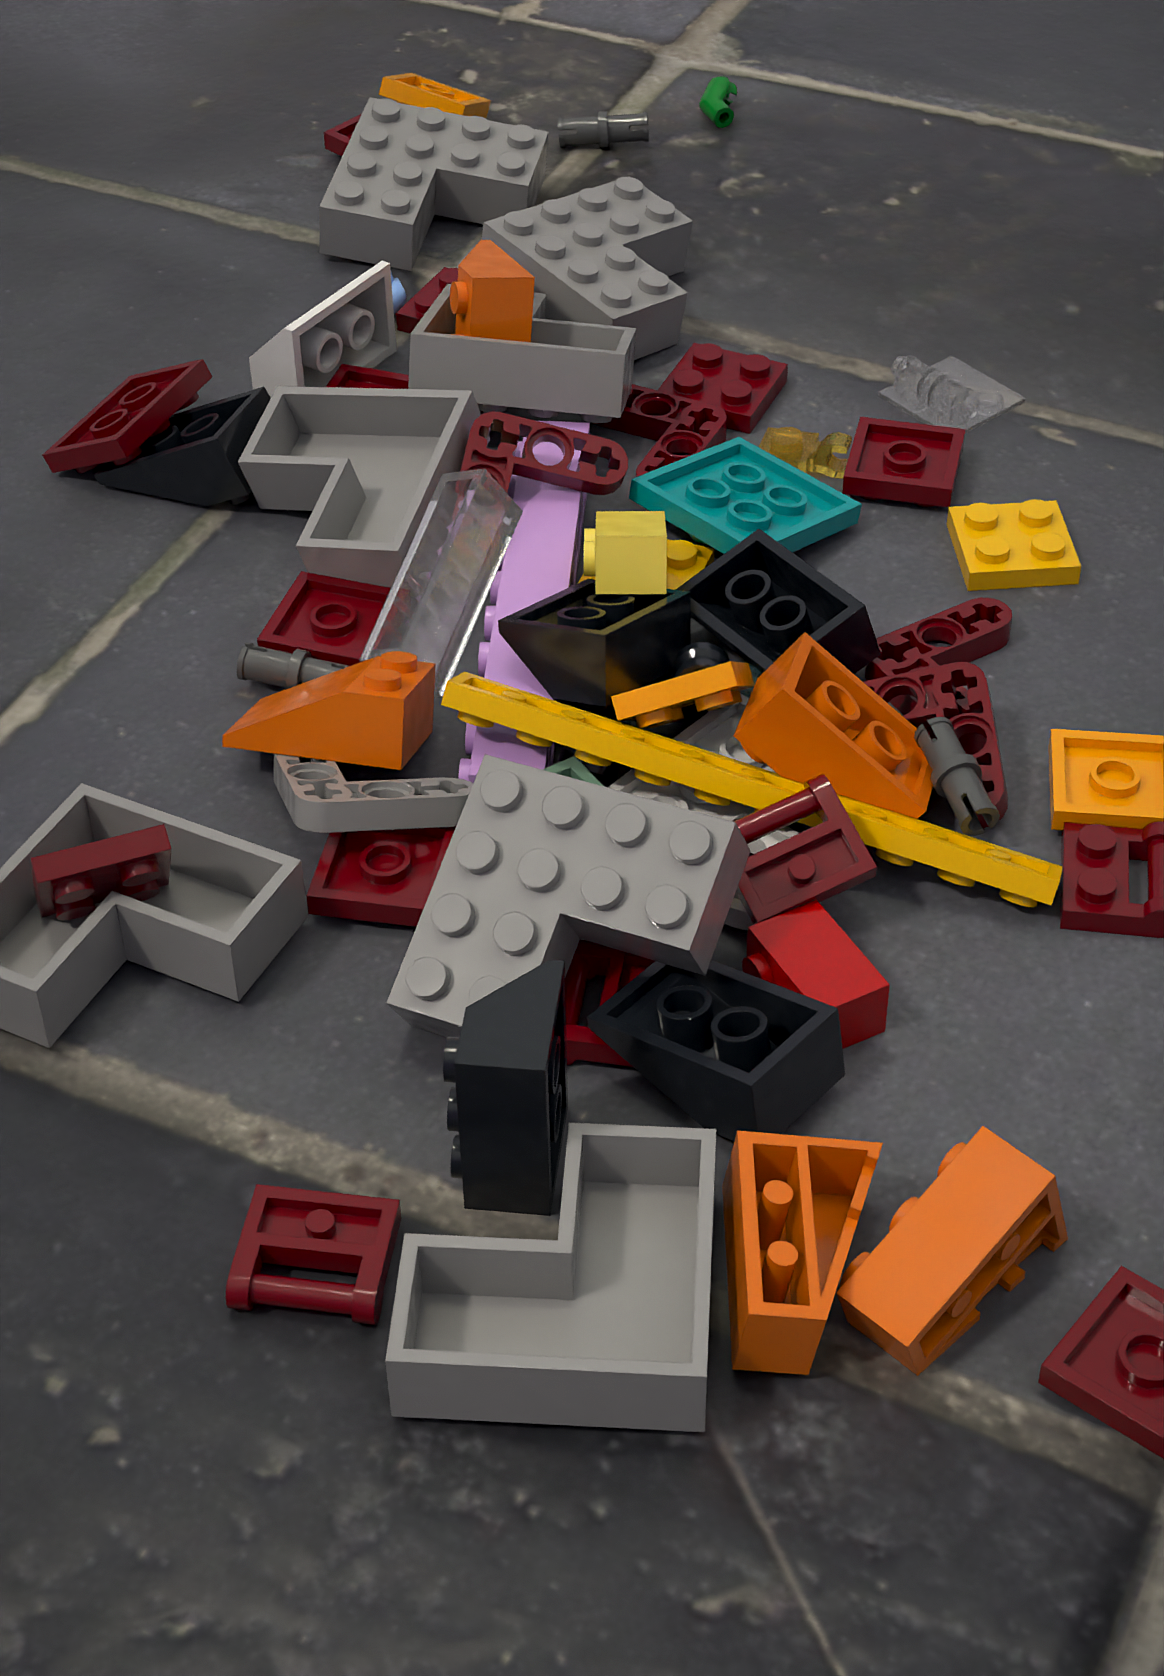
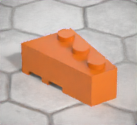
M984 1126L979 1129L967 1144L964 1142L956 1144L942 1160L937 1172V1178L920 1198L911 1197L899 1207L891 1220L889 1233L871 1253L863 1252L859 1254L846 1268L841 1278L840 1289L836 1294L848 1323L915 1375L921 1374L980 1320L981 1312L975 1309V1307L991 1289L999 1284L1011 1292L1025 1279L1026 1271L1018 1266L1041 1244L1054 1252L1068 1240L1055 1175Z
M737 1130L722 1185L732 1369L809 1375L883 1143Z

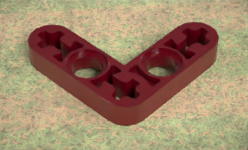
M632 384V390L621 418L612 417V421L607 423H593L601 427L657 441L638 465L636 477L724 443L727 433V415L721 407ZM673 454H690V455H683V456H681V455H673Z
M490 411L481 414L474 420L470 429L446 528L444 551L447 559L453 565L468 570L480 568L490 560L494 551L512 474L593 495H608L614 493L621 486L628 469V457L625 450L617 442L607 438L503 412ZM490 431L501 433V442L497 450L487 448L486 438L490 435ZM519 436L527 437L522 458L515 456ZM541 442H552L561 449L563 460L553 466L541 464L533 455V447ZM574 449L581 451L576 471L569 470L574 456ZM598 457L608 459L609 471L606 477H600L595 474V463ZM485 478L495 485L498 494L492 501L486 503L477 502L468 495L466 490L467 484L474 479ZM470 516L481 519L476 537L477 542L480 544L475 545L473 552L463 550V541L459 539L464 538L466 535Z
M979 597L878 637L876 640L881 655L865 666V678L868 681L954 662L969 663L998 651L1006 646L1010 639L1012 610L1000 600ZM942 641L951 644V646L936 647L928 645L926 642ZM963 686L956 688L955 695L960 714L971 713L967 698L968 690ZM899 695L889 702L905 715L915 708L917 699L910 695ZM934 731L928 732L931 739H937ZM968 733L959 738L965 753L970 755L978 753L986 744V738L977 733Z
M954 662L863 681L887 703L899 695L915 697L917 699L915 708L910 713L903 715V717L916 728L923 724L928 732L933 731L927 720L935 717H946L951 721L958 739L968 733H977L984 736L986 744L978 753L972 754V756L976 758L981 767L983 787L1000 814L999 820L1004 817L1008 809V794L992 699L984 672L978 666L968 662ZM957 687H968L967 698L971 713H959L955 699ZM976 813L983 828L989 827L983 815Z

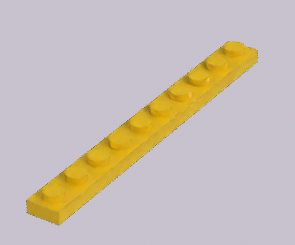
M465 671L446 683L441 705L458 710L457 717L468 724L490 728L494 726V723L516 729V737L532 745L550 747L555 742L576 749L575 757L584 762L598 766H610L613 761L634 768L635 777L654 785L669 786L671 781L695 788L694 796L711 804L728 806L732 800L755 808L754 812L804 790L803 783L781 777L775 772ZM837 794L865 845L877 848L875 854L879 858L901 866H912L913 862L917 861L938 868L937 875L957 885L972 887L975 881L999 888V895L1002 898L1021 906L1036 907L1038 901L1052 906L1063 866ZM816 813L797 821L811 827L823 823Z

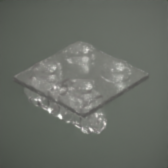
M913 355L899 356L891 367V372L895 375L894 385L880 391L878 397L923 424L966 429L965 434L1025 403L1026 399L953 356H949L931 366L924 364Z

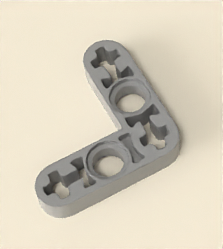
M274 754V783L294 824L300 829L311 832L331 833L455 827L473 785L470 781L458 778L346 782L335 761Z

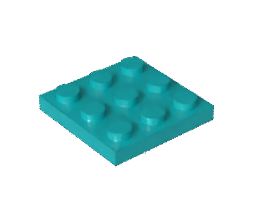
M736 437L635 477L631 480L629 492L630 500L649 511H665V520L689 533L695 541L708 544L723 554L757 529L762 530L789 551L795 552L857 524L862 504L741 437Z

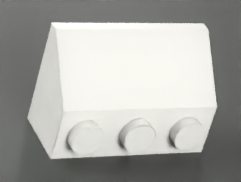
M380 261L286 326L250 356L249 362L253 390L265 387L271 398L277 386L326 387L341 364L373 369L395 353L397 350L390 263Z

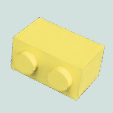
M596 511V528H584V576H595V594H667L665 511Z

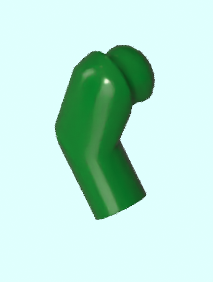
M725 76L711 79L699 102L700 110L719 128H725L733 121L734 113L728 106L733 101L729 99V94L737 96L735 83L730 82Z

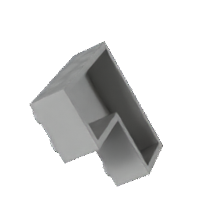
M369 97L319 206L320 253L372 264L385 261L390 263V267L412 271L434 215L483 224L485 221L504 216L509 212L535 206L545 179L549 132L533 129L527 125H511L490 121L481 116L469 117L444 112L434 107L423 108L397 103L392 99Z
M630 176L620 177L615 181L593 188H585L580 192L562 198L547 200L543 204L527 209L512 211L504 216L483 223L481 240H492L535 277V293L547 294L545 319L636 328L634 360L678 344L688 292L672 282L668 277L684 271L693 220L677 210L671 202L663 200L644 187L643 183L638 179Z
M451 284L445 286L410 333L408 389L472 390L480 411L503 412L507 410V407L528 409V414L535 417L552 418L557 417L559 412L580 414V418L587 422L607 423L612 421V417L621 418L632 390L636 328L545 319L546 293L534 292L531 342L450 335L455 334L456 314L452 313L450 306Z
M277 386L240 456L238 464L260 509L312 511L296 544L299 555L309 573L406 590L408 598L419 599L444 544L446 528L470 429L474 420L481 413L472 390ZM488 436V438H486V439H487V445H488V443H489V441H490V437H489V436ZM471 481L467 484L466 490H468Z
M485 754L386 1003L410 1026L444 1037L459 1038L467 1006L548 960H563L565 962L566 977L580 939L706 975L749 857L750 849L736 822Z
M81 783L0 868V1029L50 1048L126 960L239 1002L308 917L302 861ZM165 824L172 848L169 885L159 887L160 893L145 901H139L111 891L102 902L96 903V909L86 916L65 921L57 920L56 914L41 918L34 894L30 858Z
M569 1123L558 1240L404 1233L385 1359L391 1416L705 1432L716 1129Z

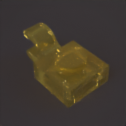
M768 427L759 448L808 475L810 472H818L832 478H843L848 459L837 458L833 455V452L847 454L852 437L845 433L836 432L827 435L819 442V433L803 432L793 427Z

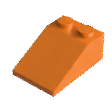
M480 240L458 265V281H453L450 287V306L452 313L456 314L455 334L450 335L531 342L535 277L492 240Z
M804 632L757 678L734 737L741 742L743 749L753 760L761 764H767L781 777L804 784V782L824 774L836 794L916 819L927 810L933 788L930 780L932 769L922 749L918 747L914 739L917 728Z
M391 651L381 654V657L376 656L263 697L223 734L222 747L402 770L433 732L436 663L417 661V656L409 652Z

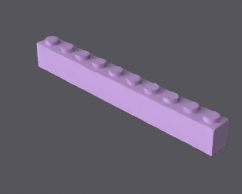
M539 421L590 434V422ZM523 437V441H518L516 457L522 458L527 437ZM541 442L533 447V455L541 464L553 466L563 460L561 449L552 442ZM574 449V456L569 470H577L581 451ZM511 475L507 492V504L504 505L502 513V537L497 538L496 569L498 571H492L490 601L491 605L496 606H486L484 636L485 640L490 642H480L478 674L480 677L561 703L559 699H552L501 636L498 629V620L576 584L587 493ZM466 723L465 750L466 755H471V759L461 758L458 779L474 783L485 754L541 770L553 765L555 742L550 747L536 746L516 737V729L494 723V726L490 728Z

